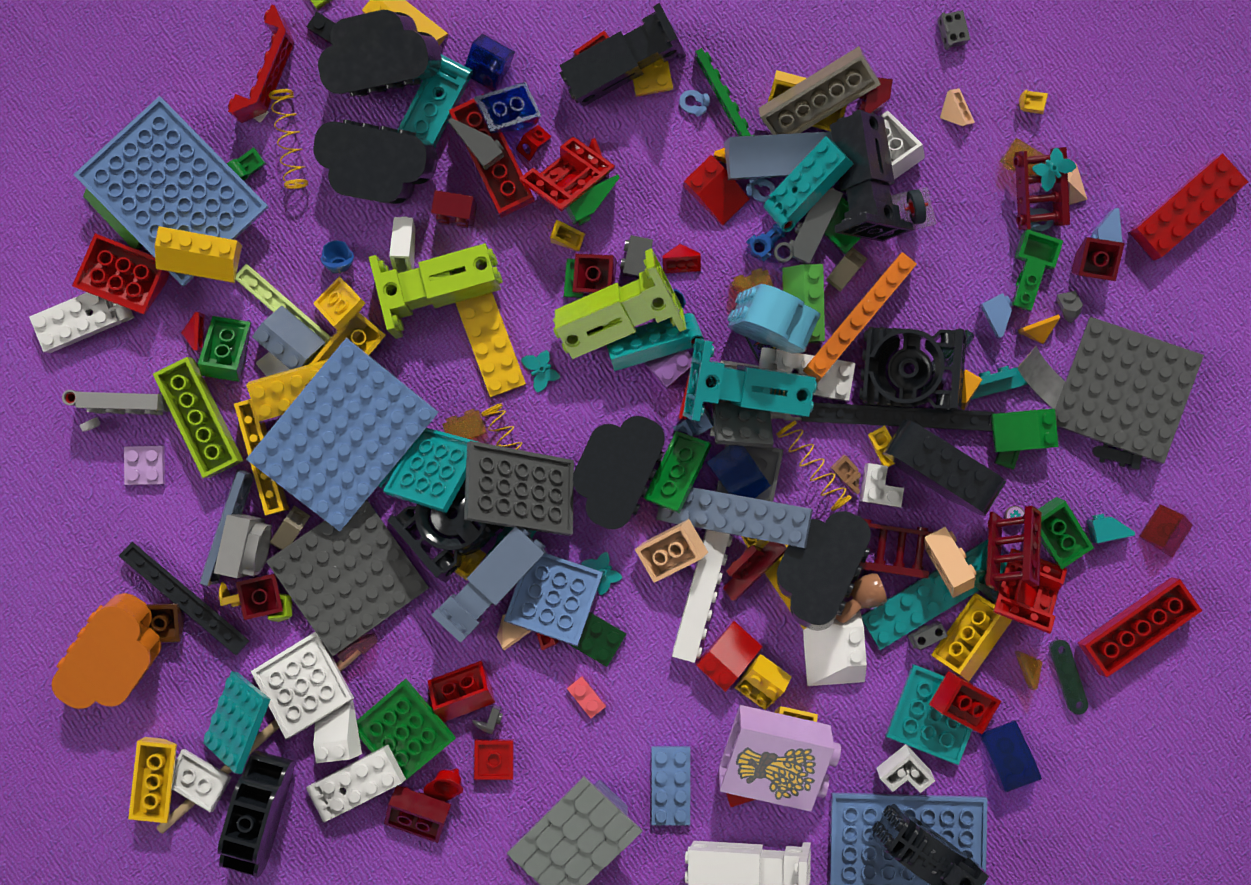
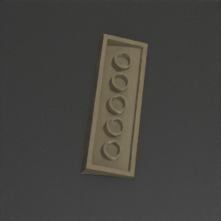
M860 46L759 107L760 118L772 135L801 133L881 85Z

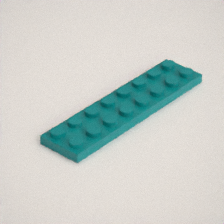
M988 539L965 552L967 564H971L976 571L974 588L953 598L940 574L935 570L929 574L928 579L922 578L887 599L885 604L874 607L862 614V621L880 650L986 587ZM1007 562L1001 563L1000 574L1004 573Z

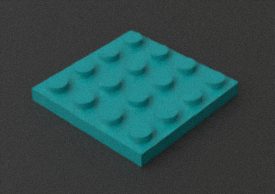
M426 427L402 456L383 491L387 495L447 513L466 479L467 443L474 440Z
M912 664L885 736L959 765L972 729L943 715L929 705L945 676Z
M231 671L230 676L225 682L223 694L219 697L217 709L211 717L210 727L204 735L203 744L234 773L242 774L271 699L241 674Z

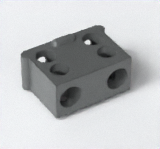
M963 10L947 14L943 12L938 17L937 21L945 50H948L950 47L964 45L970 40Z
M939 621L924 625L917 631L907 635L913 648L919 650L948 637Z

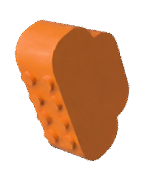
M121 593L112 597L104 606L100 605L90 615L87 625L80 630L76 636L78 638L69 646L66 656L56 666L58 671L54 675L51 685L53 693L60 701L70 707L83 709L91 706L95 701L101 705L112 707L126 700L159 655L162 643L159 640L160 636L149 627L152 621V613L145 602L134 595Z

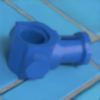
M774 223L773 228L766 234L761 233L757 237L753 235L746 241L750 254L763 262L772 255L770 251L774 248V244L780 238L786 237V234ZM754 245H762L764 251L761 253L756 252Z

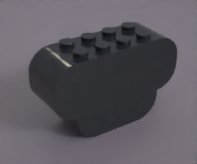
M378 10L339 20L331 31L332 46L326 48L319 57L318 70L322 84L330 92L349 94L350 97H362L373 92H386V89L404 88V85L414 86L422 84L421 80L430 79L438 73L442 58L437 40L429 33L418 32L414 20L409 15L390 10Z
M343 119V123L332 121L320 126L315 134L313 146L314 156L318 163L329 169V183L337 193L344 196L391 204L404 203L412 196L415 184L420 185L428 182L435 174L438 159L437 151L433 144L426 139L416 137L414 132L401 129L398 132L397 129L375 126L368 123L361 124Z
M633 416L625 420L621 427L614 424H603L592 432L573 473V485L580 495L588 498L586 501V512L594 523L607 529H618L630 520L631 515L636 516L640 507L637 502L640 497L644 498L648 487L645 485L648 479L652 480L655 475L656 469L653 467L656 462L660 463L665 453L661 451L665 442L664 432L655 421L643 416Z
M907 419L902 421L883 452L884 456L894 462L895 466L946 499L982 516H986L1006 484V480L924 427Z
M839 511L829 516L826 522L811 519L806 548L788 545L777 569V584L782 594L791 599V614L800 625L811 630L820 631L830 627L837 615H842L846 606L844 599L845 597H850L855 585L852 584L853 579L857 581L862 569L860 564L861 562H866L870 552L868 545L871 531L863 518L847 511Z
M258 750L251 754L244 773L239 778L233 791L218 844V854H220L219 867L254 877H259L263 873L271 854L293 776L294 760Z

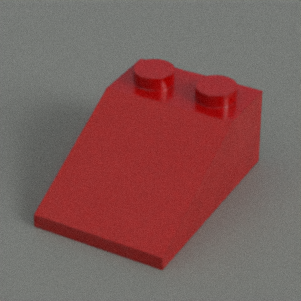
M712 155L694 170L683 183V187L722 226L750 200L735 180H728L727 170Z
M733 621L698 659L696 666L726 692L763 646L739 624Z
M948 671L929 705L943 715L983 734L999 707L1001 700Z

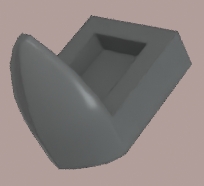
M1076 291L1057 295L1056 301L1063 312V317L1066 321L1072 323L1079 317L1082 311L1083 304Z
M493 706L488 723L472 720L473 724L480 730L493 734L496 724L500 725L503 713H500L501 707Z

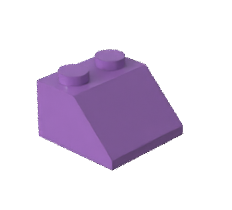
M686 350L644 362V364L667 389L691 368L692 357Z

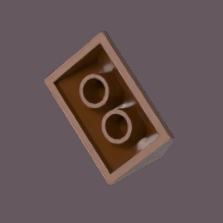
M147 604L146 606L152 613V621L149 627L158 633L160 642H180L185 621V615L178 604Z

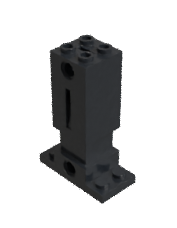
M660 3L653 6L654 13L642 19L643 25L625 35L620 31L560 64L562 71L559 73L568 87L570 86L568 91L576 103H580L583 107L643 75V68L661 58L663 62H666L677 55L679 59L686 56Z
M856 110L852 112V115L837 119V122L830 124L832 141L854 163L839 179L840 191L847 192L850 211L844 213L845 219L842 220V223L834 225L835 233L883 242L913 231V223L901 219L899 205L892 204L889 185L894 184L895 181L884 117L877 116L875 113L864 112V110Z

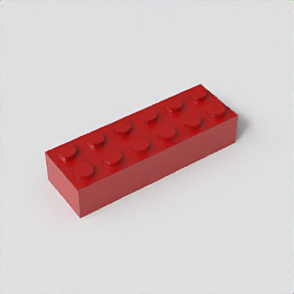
M484 94L450 109L449 112L453 119L490 136L494 141L498 140L504 148L502 150L504 157L485 170L467 147L500 217L502 218L535 202L530 188L519 181L523 174Z
M1222 153L1206 164L1136 225L1129 234L1153 261L1162 258L1246 185L1248 181Z
M1171 577L1080 640L1078 645L1099 675L1109 677L1202 612V609L1181 579Z

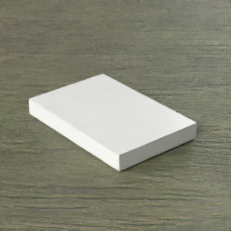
M182 749L175 761L172 790L205 810L213 812L232 777L186 749Z

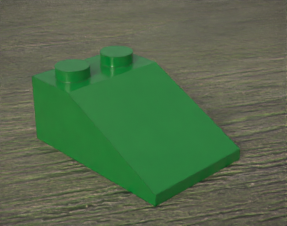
M618 174L591 187L566 208L573 225L578 223L581 226L590 221L592 214L619 180Z
M212 316L198 361L201 376L240 381L245 363L251 322Z
M1055 408L991 414L994 452L1059 447Z
M1055 497L1038 509L1042 512L1041 543L1060 569L1065 568L1094 548L1065 500Z

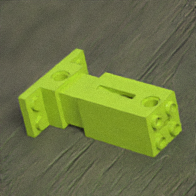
M486 243L418 262L419 268L401 273L396 269L389 270L388 265L385 266L384 261L380 260L377 255L369 257L386 329L395 339L403 337L402 330H404V325L400 318L413 315V309L431 304L434 308L495 292L501 290L500 283H503L501 274L496 266L498 265L496 255L493 253L492 248L489 249Z
M652 248L645 251L646 259H644L646 269L639 273L638 280L622 287L617 282L555 309V318H553L555 328H553L554 333L558 339L561 338L565 353H569L572 359L636 332L635 326L654 318L657 323L669 318L673 327L677 326L679 332L687 329L684 310Z

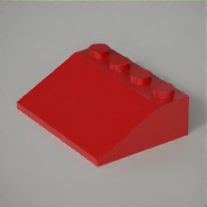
M95 233L72 287L145 315L166 284L170 273L156 269L154 256Z

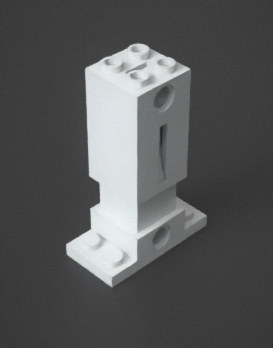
M693 841L685 853V863L688 864V871L685 872V883H688V885H810L811 843L803 842L802 847L786 846L785 851L763 850V845Z

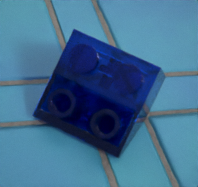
M482 33L472 42L465 67L473 70V74H469L471 79L496 92L510 68L515 51Z

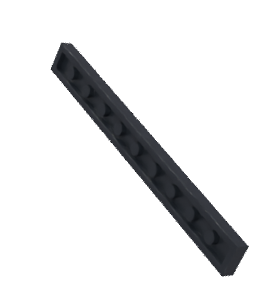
M813 403V410L810 412L809 417L801 416V422L899 427L902 421L907 419L924 428L993 431L991 414H994V412Z

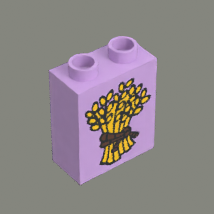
M739 705L719 765L720 792L811 812L816 797L824 798L827 794L829 776L825 773L828 766H837L841 754L840 743L833 742L831 725Z

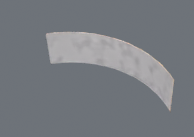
M1035 346L1018 366V370L1030 387L1054 409L1065 381L1051 368L1040 354L1037 346Z

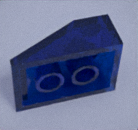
M526 82L474 97L490 133L520 131L535 126L542 116Z
M729 445L706 462L728 494L756 498L771 486L744 446Z
M1016 720L984 731L983 734L979 733L999 788L1005 793L1042 779L1035 759Z

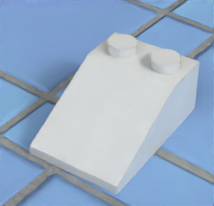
M886 111L881 117H884L893 175L894 179H896L923 160L925 155L923 144L889 111Z
M353 700L315 722L313 746L316 763L350 760L362 754Z

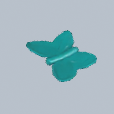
M1055 148L1050 155V160H1046V164L1034 165L1032 170L1042 177V188L1045 192H1048L1054 186L1056 181L1055 175L1057 178H1060L1061 174L1059 172L1064 174L1072 172L1076 169V164L1070 159H1064L1059 148Z
M547 350L541 352L537 357L528 355L521 359L526 368L534 370L531 372V375H536L533 385L536 392L544 390L548 381H555L560 378V374L550 369L551 364H548L550 355Z
M607 552L602 553L597 560L586 559L581 563L583 566L603 572L597 589L600 595L608 591L610 583L622 579L620 573L611 570L612 566L609 565L610 559Z

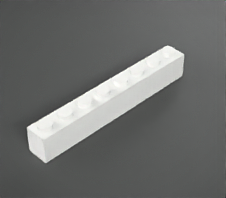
M707 529L705 531L703 544L708 553L701 560L697 561L672 651V657L694 663L696 658H700L702 648L699 647L700 642L705 640L707 629L704 627L706 621H710L712 610H709L711 602L715 603L717 597L715 587L716 584H720L723 573L719 572L721 565L725 566L728 556L725 554L726 547H730L733 538L728 533Z

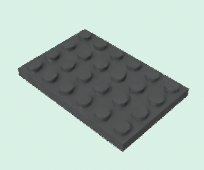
M474 441L468 442L464 520L513 528H525L526 530L565 536L573 535L574 460Z

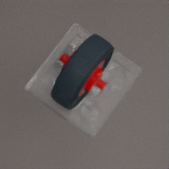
M928 187L891 195L892 204L899 205L901 219L912 222L914 230L937 224Z

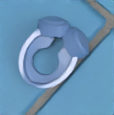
M687 90L682 93L679 102L685 112L700 117L706 112L710 98L707 93L701 94L695 90ZM688 96H693L702 106H688L685 103V99Z
M764 178L749 180L750 183L746 186L748 196H752L755 200L762 203L771 198L769 195L766 197L761 196L759 190L755 189L754 186H767L771 194L775 190L772 182Z
M1030 207V215L1050 213L1043 208L1033 209ZM1047 221L1045 225H1040L1038 222L1031 223V229L1029 230L1045 231L1052 226L1053 221Z

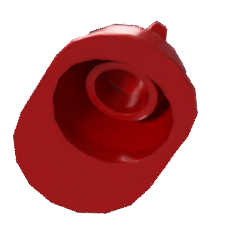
M455 768L453 770L439 771L434 780L424 787L423 792L429 797L444 801L463 793L459 770Z

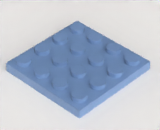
M545 553L517 583L504 622L578 647L603 572Z

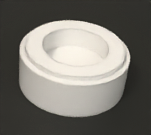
M98 417L79 426L82 432H86L99 426L101 423Z

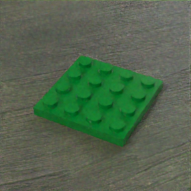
M404 679L357 720L359 738L372 753L389 745L406 780L456 739L454 734L438 715L434 713L433 709L407 679Z

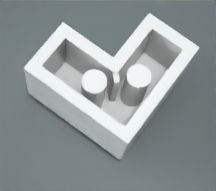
M865 463L859 501L901 507L904 488L885 485L888 466Z
M906 744L876 768L880 779L892 792L907 780L920 793L935 782L931 770Z

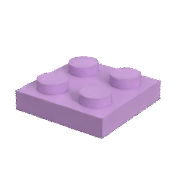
M165 446L124 447V485L165 484Z

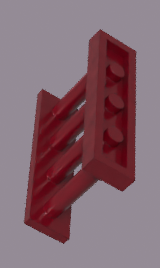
M1060 147L1059 150L1062 152L1063 158L1067 159V147ZM1055 148L1050 149L1049 155L1027 157V151L1015 152L1013 164L1016 170L1018 209L1016 222L1018 229H1031V223L1053 221L1054 226L1070 225L1068 173L1059 172L1061 174L1060 178H1057L1055 175L1056 181L1051 194L1029 196V184L1041 183L1042 177L1039 175L1028 176V164L1046 163V160H1050V155ZM1053 202L1052 213L1030 215V203Z
M1025 506V514L1020 517L1003 519L995 512H990L987 573L985 581L986 585L995 591L1000 590L1001 581L1022 579L1031 587L1039 586L1042 512L1034 506ZM1024 524L1023 534L1002 537V527ZM1024 542L1021 553L1001 555V545ZM1023 560V569L1021 571L1000 574L1001 563Z
M864 519L870 528L880 529L876 559H874V563L861 562L860 566H862L863 570L928 579L929 571L923 570L924 566H922L925 546L924 537L934 532H928L929 528L917 527V530L872 524V520ZM888 531L899 532L896 559L893 562V566L885 565L886 561H884ZM907 533L918 535L915 562L912 568H905L903 563Z

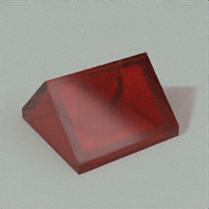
M1159 504L1139 537L1168 556L1173 557L1193 525L1185 515Z

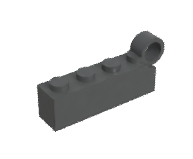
M830 188L804 215L806 216L804 222H799L795 233H797L795 241L791 239L789 243L782 242L775 247L774 258L780 263H786L792 258L803 264H810L843 193ZM780 247H786L790 251V256L782 259L778 256L777 250Z

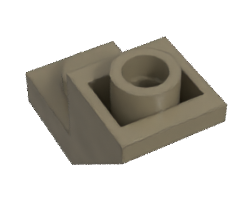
M852 247L827 277L826 281L841 292L866 262L867 258Z
M293 506L271 539L270 544L280 550L289 546L295 541L310 515Z

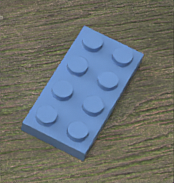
M652 746V825H690V746Z

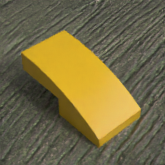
M884 425L869 433L868 437L881 464L890 467L895 463L884 456L883 452L892 437Z

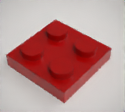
M475 739L474 780H513L514 739Z

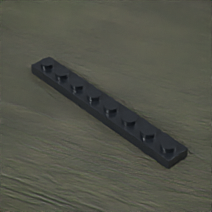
M131 542L119 555V558L171 602L178 604L184 613L235 656L250 642L134 542Z

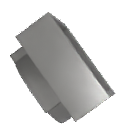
M246 514L227 515L214 573L234 578L258 575L267 561L272 525L265 524V518Z

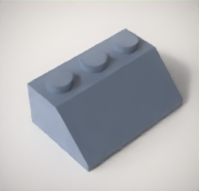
M284 306L279 307L265 319L252 336L253 339L290 370L308 365L326 343Z

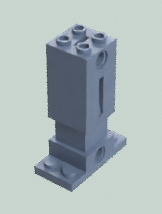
M514 527L466 578L470 582L457 595H451L431 615L460 643L482 621L480 616L492 604L496 606L546 553L544 550L546 546L539 539L534 541L529 536L531 534L529 530Z

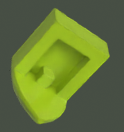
M279 593L283 611L269 614V620L281 622L291 618L292 598L289 594Z

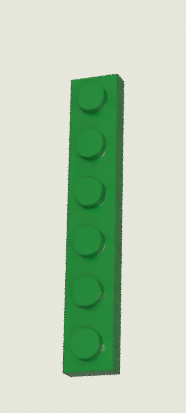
M703 48L695 51V59L737 135L754 136L750 135L748 131L749 126L745 118L741 119L737 103L731 101L728 87L726 85L723 86L721 83L719 71L711 65L712 59L709 53H705Z

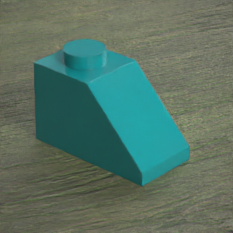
M1104 513L1093 515V519L1086 520L1091 543H1102L1135 536V531L1113 517L1104 516Z

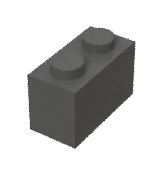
M630 235V240L625 241L624 251H627L626 259L622 258L620 266L624 276L639 279V273L646 269L644 259H646L645 251L652 248L653 239Z

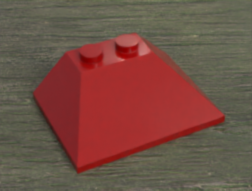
M573 136L560 146L559 159L541 173L532 168L520 177L519 181L562 212L614 170L615 165Z
M1011 548L1009 554L1021 553L1022 551ZM1040 558L1039 586L1031 587L1022 579L1002 581L993 613L1051 634L1055 620L1053 611L1058 591L1064 584L1067 568L1060 569L1057 564ZM1023 560L1007 562L1004 573L1021 571L1023 569Z

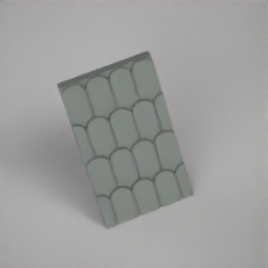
M583 776L507 854L540 885H587L642 832V829L628 817V805L601 780H598L593 785Z

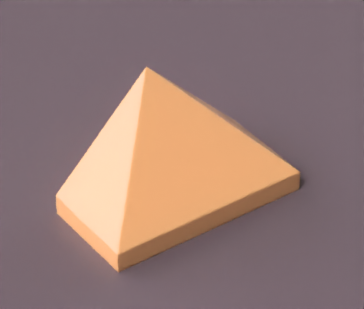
M960 88L949 90L946 94L940 118L961 126L972 125L975 122Z
M1077 164L1076 169L1068 173L1069 205L1087 200Z
M502 615L497 639L503 650H506L531 632L525 628L504 622L506 615Z

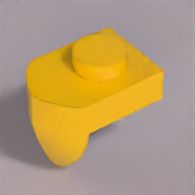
M1024 90L1019 97L1020 109L1023 112L1044 114L1048 93Z
M221 582L219 587L220 605L231 604L232 607L241 605L239 595H230L226 584Z

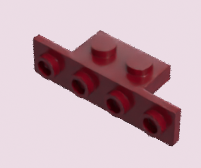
M770 541L763 548L752 545L744 551V554L738 560L732 562L726 572L733 578L723 587L731 600L736 601L785 553L787 547L784 544Z

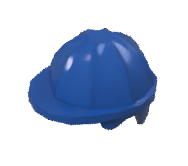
M334 240L324 245L320 259L325 268L332 273L341 274L349 269L354 260V255L345 242Z

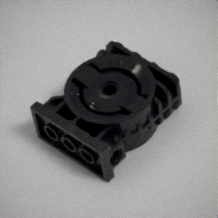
M869 326L868 330L864 332V342H867L866 349H863L862 359L865 361V369L861 370V380H864L863 388H860L859 398L863 400L865 405L916 407L930 402L935 409L961 411L966 332L964 329H940L935 335L931 336L928 333L915 329L874 328ZM941 337V342H936ZM901 339H904L903 349L897 351L891 357L888 364L889 378L895 386L900 388L899 398H896V390L889 384L886 377V364L890 355L900 348ZM923 339L925 340V349L932 355L935 361L936 371L932 383L925 390L921 391V396L917 397L918 390L929 382L932 375L931 360L921 350ZM943 350L954 351L953 364L948 367L947 358ZM909 364L914 365V372L906 374V366ZM948 374H952L951 391L942 390Z
M466 479L459 490L465 491ZM457 493L447 513L417 504L416 506H407L397 516L392 515L388 519V522L434 576L445 583L451 579L450 575L461 566L462 556L480 550L491 537L496 535L495 532L505 527L477 522L480 525L478 530L474 525V521L464 520L465 495ZM457 510V517L450 519V514ZM430 511L432 523L439 532L450 537L461 536L465 543L461 544L457 538L447 539L436 534L429 523ZM417 529L422 535L420 540L414 535ZM433 546L442 551L435 558L430 553V549Z
M896 804L887 805L882 813L883 817L881 820L876 821L872 827V835L885 853H889L895 860L930 885H984L989 878V875L965 851L961 852L930 827L906 811H902Z

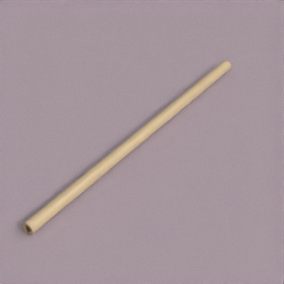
M359 644L336 663L340 672L364 651ZM276 719L256 736L250 754L280 728ZM224 765L220 769L226 774L232 772V770L226 765ZM186 799L169 815L168 823H160L157 826V830L162 834L166 832L195 803Z

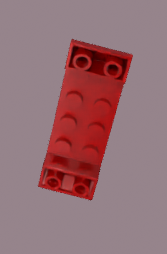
M272 4L264 15V23L273 33L272 45L270 50L265 53L264 65L257 73L258 80L256 85L250 90V99L235 94L228 104V112L241 123L267 112L272 100L269 98V93L276 90L295 43L285 19Z

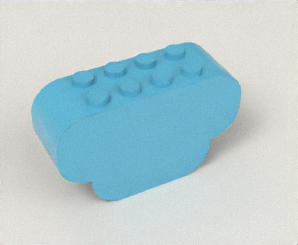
M759 284L742 291V293L739 292L735 303H737L735 310H731L728 316L729 324L727 327L761 344L770 345L779 350L796 354L805 352L821 314L811 307L804 305V302L785 291L766 284Z

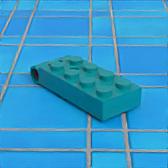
M442 54L441 67L438 73L430 79L423 80L398 128V132L401 129L416 133V137L428 140L434 147H436L449 122L448 120L451 118L449 110L457 107L473 74V70ZM438 93H443L441 97H437Z
M825 136L769 195L771 198L764 203V209L783 232H790L799 220L854 163L831 139Z
M692 313L684 314L687 329L679 332L677 326L673 327L668 318L659 323L655 321L635 327V333L607 344L614 371L694 348L695 338L704 339L695 315Z

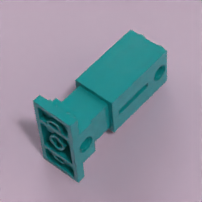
M695 338L683 416L691 420L700 421V416L702 417L704 414L703 402L718 404L719 399L731 401V403L740 407L809 417L810 412L813 410V393H815L817 388L815 377L738 364L737 369L724 367L725 364L710 360V357L712 358L714 354L713 342Z

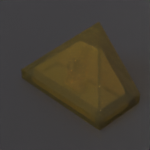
M1015 651L1028 688L1036 690L1043 661L1021 651Z

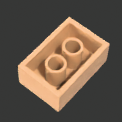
M690 519L652 537L635 549L654 583L701 560L708 553Z
M944 527L924 537L925 550L952 597L954 598L974 588L976 571L971 564H967L965 560L967 558L961 547H957L955 543L957 540L953 532H948L947 528Z

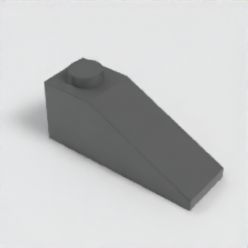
M453 118L448 120L452 128L485 170L504 157L502 152L504 148L498 140L494 141L490 136Z

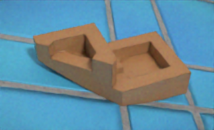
M842 455L830 468L858 495L860 493L859 478H861V473L858 472V468L846 455Z

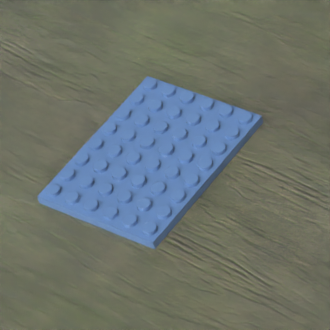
M160 96L73 174L154 257L158 226L235 240L269 208ZM168 271L182 286H185L195 277Z
M346 337L246 460L338 531H341L439 411Z
M831 793L829 885H930L895 860L889 853H885L872 835L873 825L876 821L881 820L886 806H891L892 804H896L902 811H906L930 827L961 852L965 851L986 872V797Z

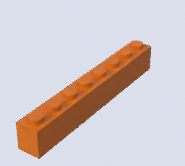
M901 252L807 364L803 372L808 376L815 377V381L818 383L917 263Z

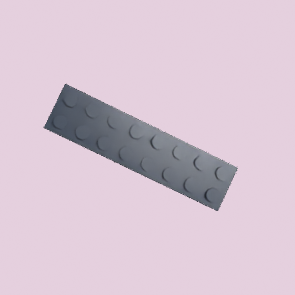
M692 487L680 514L659 506L656 520L680 524L690 519L692 525L696 528L806 548L813 509Z

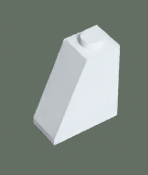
M394 217L389 256L392 268L396 269L399 273L414 269L415 225L413 218Z

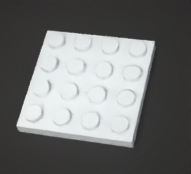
M316 632L251 671L261 692L271 699L268 706L285 739L293 737L354 699L333 657Z

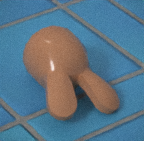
M878 574L865 575L852 583L855 584L851 593L853 599L846 603L842 615H837L836 619L839 622L845 623L849 621L860 609L878 607L887 602L886 593Z

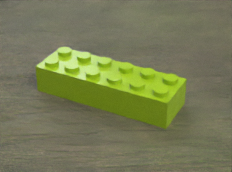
M186 357L153 373L156 383L202 478H211L244 462L203 376L200 374L195 359Z

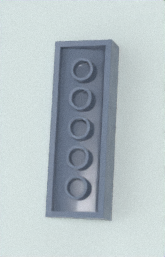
M831 132L729 137L724 142L728 180L787 177L825 136L832 140Z
M240 469L236 471L201 574L200 584L209 586L218 584L221 575L215 574L214 569L226 517L231 514H242L254 480V474Z

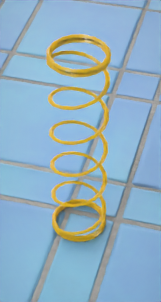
M278 89L269 93V98L277 100L272 104L271 110L285 116L279 118L274 123V127L288 134L280 137L277 145L286 150H293L284 154L280 158V163L287 167L295 168L284 174V187L287 189L303 188L309 184L308 180L294 179L286 181L284 178L288 173L305 168L306 166H291L282 162L284 156L303 149H291L279 145V140L283 137L300 133V131H284L276 127V123L279 120L297 115L296 113L283 114L273 110V106L277 102L294 98L292 90ZM278 93H291L285 96H272Z
M502 403L492 406L480 414L482 415L481 417L503 412L489 425V431L512 428L499 439L496 446L514 429V426L490 430V427L506 413V410L497 411L503 407ZM517 442V443H512V444H508V445H502L501 447H507V446H512V445L520 444V445L516 448V449H518V448H520V447L522 446L523 443H522V442Z
M794 420L793 422L785 426L783 429H781L779 432H777L776 435L778 438H781L789 434L802 431L799 437L790 446L788 452H794L801 448L812 445L811 450L799 463V467H803L813 462L823 460L820 467L811 476L810 481H815L828 475H834L829 484L820 493V496H824L834 491L844 489V493L842 494V496L830 508L831 511H835L842 507L844 504H846L852 497L851 495H847L846 497L842 498L846 492V488H838L823 494V492L833 482L835 478L834 473L825 474L818 478L812 479L823 466L825 459L820 458L801 465L802 462L813 450L814 444H807L790 451V449L794 446V444L799 440V438L803 434V430L798 429L782 435L783 433H785L797 424L796 420Z

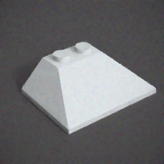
M860 610L845 623L835 619L833 624L827 629L816 631L806 628L803 630L807 686L865 682L867 663L864 625Z

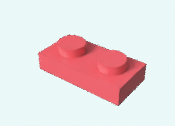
M583 676L567 687V690L590 718L606 707Z

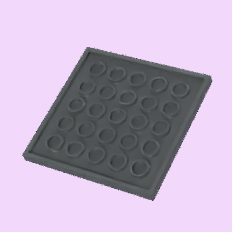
M1089 317L1055 408L1057 427L1164 464L1204 355Z
M368 500L362 504L341 531H338L327 521H323L266 561L332 656L429 589Z

